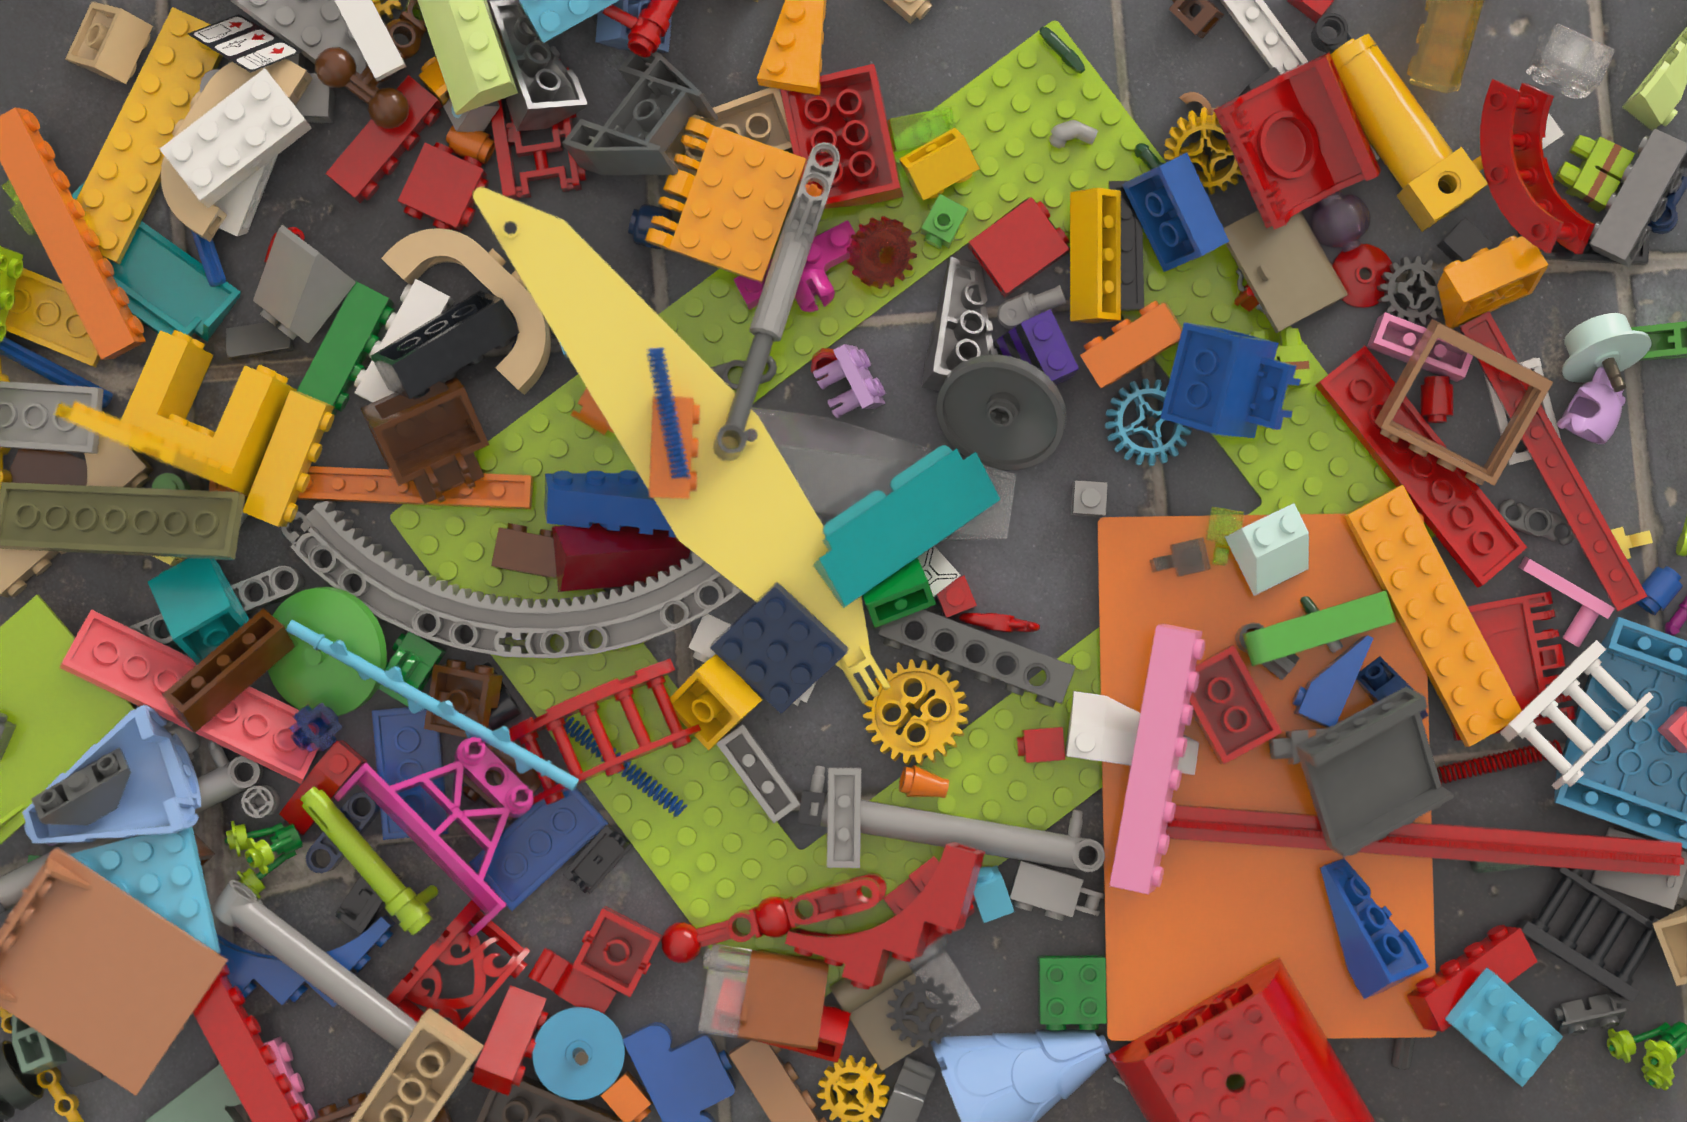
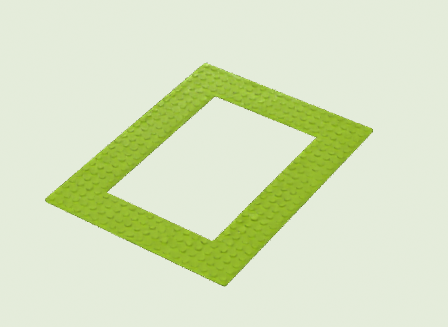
M1051 21L1044 27H1048L1079 56L1085 67V71L1082 74L1074 71L1061 60V57L1044 41L1039 34V30L892 140L904 197L875 204L823 210L814 237L848 220L864 251L833 266L826 272L835 291L833 300L826 307L823 306L818 295H815L814 302L819 310L805 312L794 298L780 341L773 342L769 353L776 361V374L769 382L759 384L753 404L812 360V356L821 348L828 349L967 245L971 239L1032 197L1036 203L1041 201L1051 215L1048 220L1055 229L1060 227L1070 241V192L1097 187L1108 189L1109 181H1129L1149 171L1150 169L1135 155V146L1139 143L1148 145L1150 151L1161 163H1166L1058 21ZM1076 120L1099 131L1092 145L1073 138L1066 141L1063 148H1057L1051 145L1049 141L1052 135L1051 130L1055 125ZM955 127L965 137L980 169L972 173L968 180L962 183H954L945 188L941 194L968 208V212L950 247L942 245L941 249L924 241L925 235L921 234V228L938 197L933 199L927 198L923 201L914 191L899 158ZM1142 227L1144 307L1154 301H1158L1159 305L1163 302L1167 303L1182 328L1184 322L1225 328L1247 335L1252 331L1266 330L1268 331L1269 340L1279 343L1278 346H1280V333L1274 331L1263 312L1256 308L1248 312L1241 305L1236 306L1234 304L1235 298L1240 293L1237 286L1239 275L1236 272L1239 267L1226 244L1201 257L1164 272ZM718 269L658 314L709 367L733 360L745 361L754 338L749 329L757 306L749 310L734 282V279L740 275L723 269ZM1245 278L1243 279V282H1242V286H1243V287L1247 284V281H1246ZM1121 311L1122 318L1124 320L1128 318L1132 322L1142 316L1139 311ZM1179 342L1154 357V360L1169 379ZM1308 348L1311 384L1307 387L1286 389L1282 409L1293 411L1291 418L1283 417L1280 430L1258 425L1255 438L1215 435L1211 433L1261 500L1259 507L1248 515H1270L1293 503L1299 514H1348L1396 488L1394 483L1315 386L1328 374ZM767 363L763 375L766 374L769 370V366ZM740 366L731 368L728 372L729 381L733 384H739L744 368ZM579 374L490 439L488 446L474 452L483 473L531 475L533 477L531 509L403 504L391 514V522L429 573L436 576V582L437 580L448 581V586L457 584L460 586V590L461 588H470L472 593L481 591L484 593V596L486 594H495L496 599L498 596H508L509 600L510 598H520L521 602L523 599H533L534 602L536 599H545L547 603L548 599H558L560 603L562 598H570L573 601V597L582 596L585 600L586 595L595 594L598 598V593L606 592L603 588L558 592L557 579L491 566L499 527L507 529L508 523L518 524L527 527L526 533L539 535L540 529L552 531L553 526H565L547 524L544 510L545 474H554L557 471L587 473L594 470L604 473H620L625 470L637 472L614 433L607 430L606 434L603 435L570 416L573 410L580 413L583 406L578 404V401L587 387ZM1424 522L1430 537L1433 538L1435 536L1434 533ZM1099 627L1057 658V660L1076 666L1062 704L1055 702L1054 708L1036 702L1037 695L1025 691L1023 696L1011 693L962 730L964 737L955 735L953 739L957 747L955 748L947 744L945 746L946 757L938 751L935 753L934 763L927 756L923 759L921 766L919 764L915 765L941 778L949 779V788L945 798L906 797V793L899 792V777L869 801L1042 831L1051 827L1102 788V761L1065 756V760L1025 763L1024 756L1018 757L1016 737H1022V730L1063 727L1064 748L1066 749L1074 691L1101 695ZM592 630L589 633L588 641L591 646L598 648L603 642V636L598 630ZM554 634L551 637V648L556 652H560L563 649L564 639L562 636ZM511 636L505 639V644H509L511 647L525 646L526 639L515 640ZM644 642L597 654L561 658L504 657L491 654L537 717L547 713L546 709L616 678L621 680L635 674V671L658 663ZM1041 670L1029 679L1028 682L1033 686H1041L1045 683L1047 675L1044 670ZM666 675L664 677L666 680L664 686L670 698L678 688L671 678ZM646 685L633 689L634 695H632V698L651 742L671 735L652 689H648ZM613 697L599 703L600 709L597 712L612 747L616 748L615 754L621 752V755L639 748L620 701L616 702ZM580 712L568 717L566 720L567 722L571 717L575 718L570 728L576 721H580L575 732L581 725L585 724L581 735L590 728L585 716H581ZM680 721L683 730L687 729V727ZM591 729L586 739L592 734ZM549 731V734L555 740L552 731ZM570 733L567 734L583 772L605 763L604 761L601 762L602 755L596 758V752L591 754V748L586 750V744L580 746L581 740L575 742V737L570 738ZM694 735L690 736L691 743L677 749H673L671 744L632 760L628 768L629 770L632 765L636 764L637 767L633 774L639 768H642L638 778L644 772H647L644 781L649 776H652L649 785L654 780H657L655 788L659 784L663 785L660 792L664 788H668L665 796L669 792H673L671 799L674 796H678L676 803L683 799L680 809L685 804H687V807L677 817L673 816L674 811L668 813L669 807L663 809L664 803L658 805V800L653 801L654 795L648 797L649 790L646 793H642L643 787L637 789L638 783L632 785L633 779L627 781V776L622 777V772L609 777L604 772L585 781L696 929L729 920L735 913L758 906L762 900L768 897L778 896L786 899L792 896L794 899L804 892L869 873L879 874L887 884L886 895H888L909 879L908 876L933 856L940 862L945 848L860 833V868H827V832L805 849H798L778 821L775 823L771 821L716 744L708 751ZM984 854L981 868L999 866L1008 858ZM862 886L863 895L872 897L871 890L866 886ZM882 899L871 909L808 925H799L796 928L827 934H848L872 929L885 923L895 915ZM806 900L799 902V912L803 916L811 917L814 912L812 904ZM743 917L737 919L736 927L738 931L743 934H749L751 930L750 922ZM787 934L779 938H771L765 935L756 938L755 935L746 942H737L731 939L708 946L733 981L743 982L744 984L747 982L752 949L824 960L823 956L814 953L813 956H804L794 952L793 946L785 944ZM829 964L825 997L832 992L830 986L844 978L842 974L845 964L842 967Z

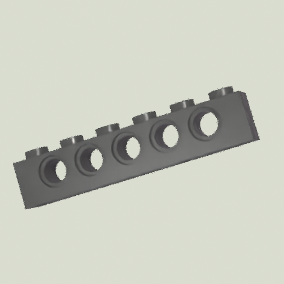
M920 610L884 624L880 627L878 633L880 637L885 638L884 645L897 650H901L903 645L915 649L913 655L931 662L934 656L944 660V667L962 673L963 669L966 668L976 672L974 678L991 685L994 679L1006 683L1005 690L1023 696L1025 691L1037 695L1036 702L1054 708L1055 702L1063 703L1076 666L926 610ZM912 623H920L924 627V634L918 640H910L906 635V630ZM943 634H949L955 640L954 647L947 652L940 651L936 645L937 639ZM975 645L981 646L985 650V657L979 663H972L967 659L968 649ZM1010 657L1016 662V668L1011 674L1004 675L997 670V663L1001 658ZM1034 668L1044 670L1047 675L1045 683L1041 686H1033L1028 682V673Z

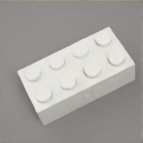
M264 68L161 147L160 150L197 198L209 208L307 133L312 127Z

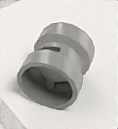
M252 786L242 796V808L250 817H268L277 811L280 805V796L271 786Z

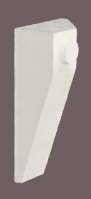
M1074 691L1065 756L1131 766L1141 713L1108 696ZM1183 735L1184 738H1187V748L1184 757H1179L1177 770L1184 774L1195 775L1199 742Z

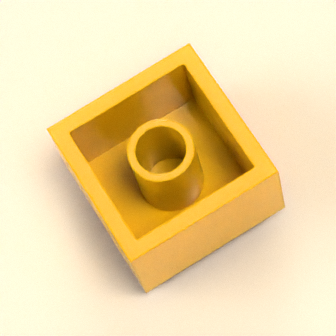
M717 654L699 667L670 697L678 718L687 728L700 725L701 731L693 735L708 751L731 732L762 701L743 678Z

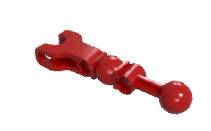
M869 873L804 892L794 899L792 896L786 899L778 896L768 897L762 900L758 906L735 913L729 920L697 929L685 922L674 923L663 933L661 939L662 950L668 959L682 964L694 960L699 955L702 947L733 939L737 942H746L755 935L756 938H760L763 935L779 938L799 925H808L871 909L885 897L887 884L879 874ZM862 886H866L871 890L872 897L863 895ZM801 900L809 901L812 904L814 912L811 917L803 916L799 912L798 905ZM743 917L750 922L751 930L749 934H743L738 931L736 927L738 918Z

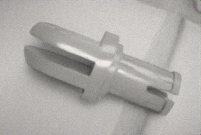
M1061 285L1037 295L1027 291L1001 303L997 311V317L1003 327L1012 329L1021 322L1040 313L1068 303Z

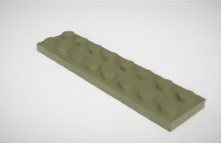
M2 482L0 489V549L235 560L245 495L240 492Z

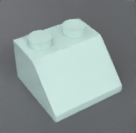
M1294 503L1225 537L1254 596L1309 569V532Z

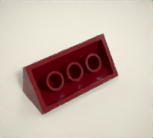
M593 523L589 528L566 525L552 527L558 592L614 588L626 585L635 586L637 581H643L647 585V577L655 576L658 579V572L666 571L670 574L669 567L672 565H677L681 568V560L689 559L690 549L682 544L677 537H669V531L654 529L653 535L640 534V528L629 526L621 527L620 531L607 530V528L602 527L599 523Z

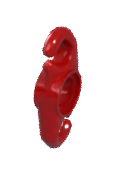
M963 613L959 616L961 622L994 631L1013 633L1036 632L1040 629L1038 623L1017 619L1015 616L1005 614Z

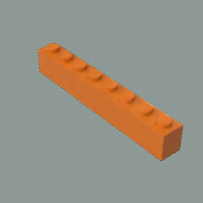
M13 108L0 115V162L101 360L115 359L146 342L142 334L144 333V327L141 321L132 315L127 305L129 304V298L124 289L120 286L118 287L113 277L115 272L112 264L107 258H103L98 248L100 242L97 235L91 228H88L84 221L85 212L81 204L76 199H73L68 189L70 183L63 171L58 170L53 160L55 153L50 144L43 140L38 130L40 129L38 119L32 112L26 109Z

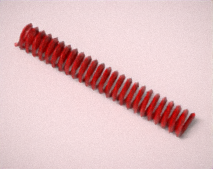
M1555 739L1552 742L1548 741L1555 749L1557 747V751L1563 756L1560 743ZM1528 745V747L1523 746L1522 749L1518 747L1517 750L1503 751V753L1498 752V754L1493 753L1492 756L1488 754L1487 757L1484 755L1482 758L1463 760L1462 763L1458 761L1457 764L1453 762L1452 765L1438 766L1437 772L1440 779V769L1443 782L1446 784L1447 778L1450 783L1452 782V777L1455 782L1457 781V776L1459 780H1462V775L1464 779H1467V773L1472 778V772L1477 777V771L1481 776L1482 770L1485 775L1487 774V769L1489 773H1492V768L1494 772H1497V766L1502 771V765L1507 770V764L1512 769V763L1517 768L1518 765L1522 766L1523 763L1527 765L1528 762L1532 764L1533 761L1537 763L1538 760L1542 762L1543 759L1545 761L1547 759L1537 749L1536 755L1535 747Z

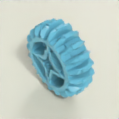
M1148 379L1142 380V389L1140 390L1135 381L1129 384L1131 394L1126 389L1121 388L1118 393L1123 401L1113 397L1110 403L1117 410L1108 409L1105 413L1106 416L1115 418L1114 421L1105 423V429H1115V433L1107 437L1108 441L1119 439L1121 443L1117 444L1114 450L1119 452L1123 447L1128 449L1124 455L1126 461L1132 457L1133 453L1137 454L1136 465H1141L1144 456H1147L1149 466H1154L1156 455H1158L1161 463H1166L1168 461L1166 451L1173 457L1179 454L1174 444L1180 447L1187 445V442L1180 437V434L1187 436L1192 432L1191 429L1174 423L1172 436L1163 445L1160 426L1167 420L1159 419L1152 426L1153 431L1148 430V427L1143 428V426L1134 428L1145 419L1144 414L1149 415V418L1152 416L1154 419L1161 416L1162 411L1153 410L1148 402L1144 400V397H1152L1164 403L1168 386L1164 392L1161 391L1162 383L1158 379L1155 381L1153 389L1150 388ZM1134 400L1137 420L1123 427L1124 411L1127 405ZM1143 434L1147 437L1149 443H1152L1153 448L1138 446L1128 436Z

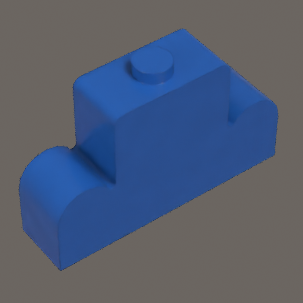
M659 1022L650 1023L624 1036V1045L662 1122H715L710 1113L702 1110L732 1096L735 1093L736 1084L729 1072V1069L733 1068L726 1051L722 1050L719 1052L709 1032H704L675 1048H671L673 1039L671 1030L668 1026Z

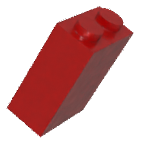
M1032 197L968 242V249L1004 298L1067 255L1069 251L1067 244L1070 241L1060 227L1055 229L1048 220L1051 217L1048 209L1041 201L1036 203Z

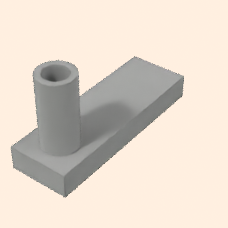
M828 768L827 868H860L861 768Z

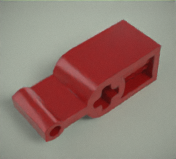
M545 947L528 977L549 988L556 995L576 1007L591 1008L605 1014L618 991L572 968L574 963L567 961Z

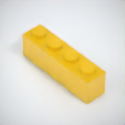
M1097 187L1070 192V321L1092 324L1120 321L1121 191Z
M290 390L244 505L243 513L277 527H286L288 522L292 523L298 511V505L295 503L299 493H303L306 490L310 481V475L307 473L311 463H315L321 454L322 444L319 443L323 433L328 432L333 424L334 414H332L334 406L301 392Z

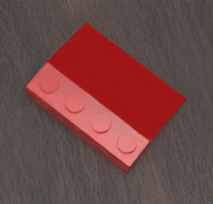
M874 64L820 76V95L780 89L793 154L806 158L807 164L813 147L823 142L832 144L839 152V164L824 209L875 204L904 197L879 77ZM819 152L815 155L818 165L829 167L833 164V159L827 152ZM804 167V169H803L801 178H800V180H799V184H800V182H801V179H802V176H803L805 167ZM811 181L807 183L808 185H817V188L822 189L823 194V188L818 182Z

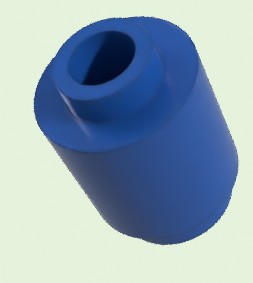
M1665 566L1664 569L1656 567L1642 584L1647 597L1636 603L1652 615H1656L1658 611H1663L1682 589L1683 586L1679 582L1681 576L1668 566Z

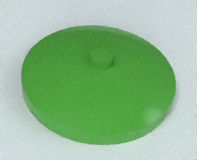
M316 587L303 590L287 598L272 615L285 629L290 621L294 620L320 635L324 634L325 638L332 642L343 641L348 651L384 671L386 669L387 651L381 626L368 606L347 591L334 587ZM289 632L287 633L295 647L268 670L277 691L288 703L298 710L316 717H336L352 712L366 704L380 686V683L371 678L362 680L357 670L319 649H313L314 646Z

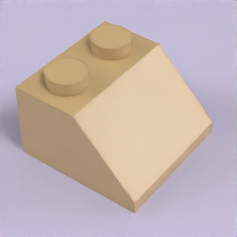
M91 2L65 59L105 78L127 84L136 71V62L141 51L149 43L150 32L153 26L121 8Z

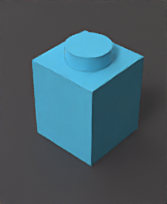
M998 866L980 868L973 895L983 922L986 923L1013 913L1014 909Z

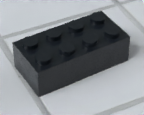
M478 291L371 355V358L388 390L409 399H418L429 393V387L437 382H446L454 378L458 374L457 370L462 367L475 365L485 358L484 354L490 350L507 346L512 342L511 338L520 332L502 298Z

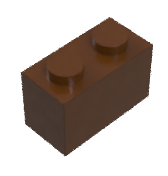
M508 523L507 529L499 527L491 566L557 579L552 531L540 529V533L537 535L526 533L527 527L518 524Z

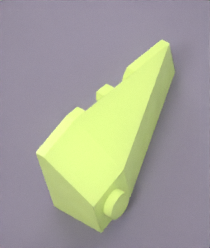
M1687 26L1622 106V108L1652 131L1661 124L1666 127L1678 113L1674 108L1681 100L1687 84Z

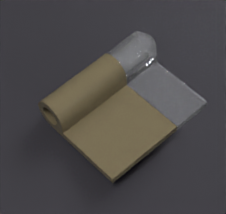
M945 936L925 950L923 956L911 959L910 962L895 959L892 957V952H890L882 983L874 987L870 986L868 990L852 986L850 984L851 980L843 978L830 986L831 991L843 1010L851 1013L850 1020L881 1071H884L923 1046V1042L918 1040L916 1046L912 1047L910 1037L903 1041L899 1040L902 1031L900 1029L892 1031L891 1027L896 1023V1020L887 1018L888 1013L894 1012V1007L888 1004V1000H897L898 996L893 991L895 988L902 992L906 989L903 981L907 980L912 986L916 984V976H920L923 984H927L930 977L934 978L933 986L935 987L944 983L946 986L943 994L953 993L954 995L949 1001V1005L958 1006L957 1011L950 1012V1017L957 1020L956 1024L981 1009L943 947L948 943ZM926 990L929 1001L933 1004H943L935 993ZM914 992L904 999L901 1008L911 1005L915 999ZM920 1003L917 1010H913V1012L907 1013V1015L913 1014L914 1016H919L920 1021H926V1015L932 1014V1012H936L938 1009H928L924 1003ZM944 1016L936 1017L930 1024L931 1032L941 1025ZM912 1020L902 1021L908 1030L919 1034L918 1025ZM948 1023L947 1028L950 1029L956 1024Z

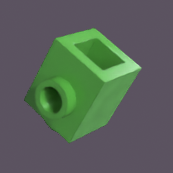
M939 194L921 228V234L925 235L924 241L941 249L942 245L949 248L967 215L968 208Z

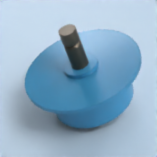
M573 1007L562 1010L551 1016L536 1035V1045L532 1053L536 1074L548 1090L560 1097L570 1100H584L600 1095L615 1082L622 1070L625 1048L621 1033L609 1017L597 1010L586 1007Z

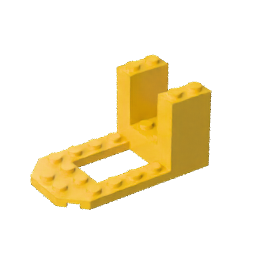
M160 330L121 420L74 401L72 407L59 402L54 415L171 465L249 495L290 390L297 391V389L287 385L289 378L278 374L276 371L259 364L256 370L244 365L216 432L186 420L214 355L203 350L204 343L193 339V337L174 330L172 335Z

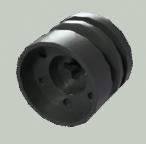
M7 1040L0 1043V1122L14 1117L15 1108L22 1111L41 1099L44 1094V1089L37 1083V1074L22 1073L13 1043Z

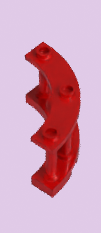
M1492 79L1482 110L1480 151L1486 181L1496 204L1517 232L1544 252L1551 253L1557 241L1575 254H1583L1596 224L1585 219L1565 199L1560 197L1553 186L1555 182L1549 169L1547 157H1544L1542 138H1545L1547 118L1554 95L1527 83H1522L1520 89L1517 90L1498 80Z
M670 658L639 669L632 676L621 680L616 678L546 709L547 713L535 719L530 717L509 728L511 742L520 741L521 745H525L527 751L545 760L537 741L539 738L538 732L546 728L548 732L552 731L569 774L579 779L577 784L579 785L604 772L607 777L625 770V763L671 744L673 749L685 746L692 742L690 736L701 731L699 724L684 730L681 726L664 686L666 682L664 677L675 671ZM644 685L648 689H652L671 735L651 742L632 698V695H634L633 689ZM613 697L616 702L620 701L639 745V748L618 757L614 752L597 712L600 709L599 703ZM579 712L581 716H585L605 762L583 772L564 728V725H566L564 719ZM536 771L544 791L533 797V804L545 800L546 805H550L565 798L563 792L569 790L561 784L556 785L554 780L547 776L542 777L540 776L541 773Z

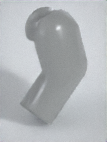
M1070 120L1055 125L1051 130L1052 135L1049 141L1051 145L1057 148H1063L1066 141L1073 138L1092 145L1099 130L1079 121Z

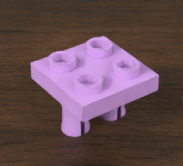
M844 344L834 349L837 360L813 371L815 379H821L817 383L822 390L847 377L852 388L828 400L830 408H835L843 403V405L832 410L837 419L859 406L862 409H875L885 404L882 398L886 394L877 377L872 378L867 368L871 366V362L863 349L858 350L857 346Z

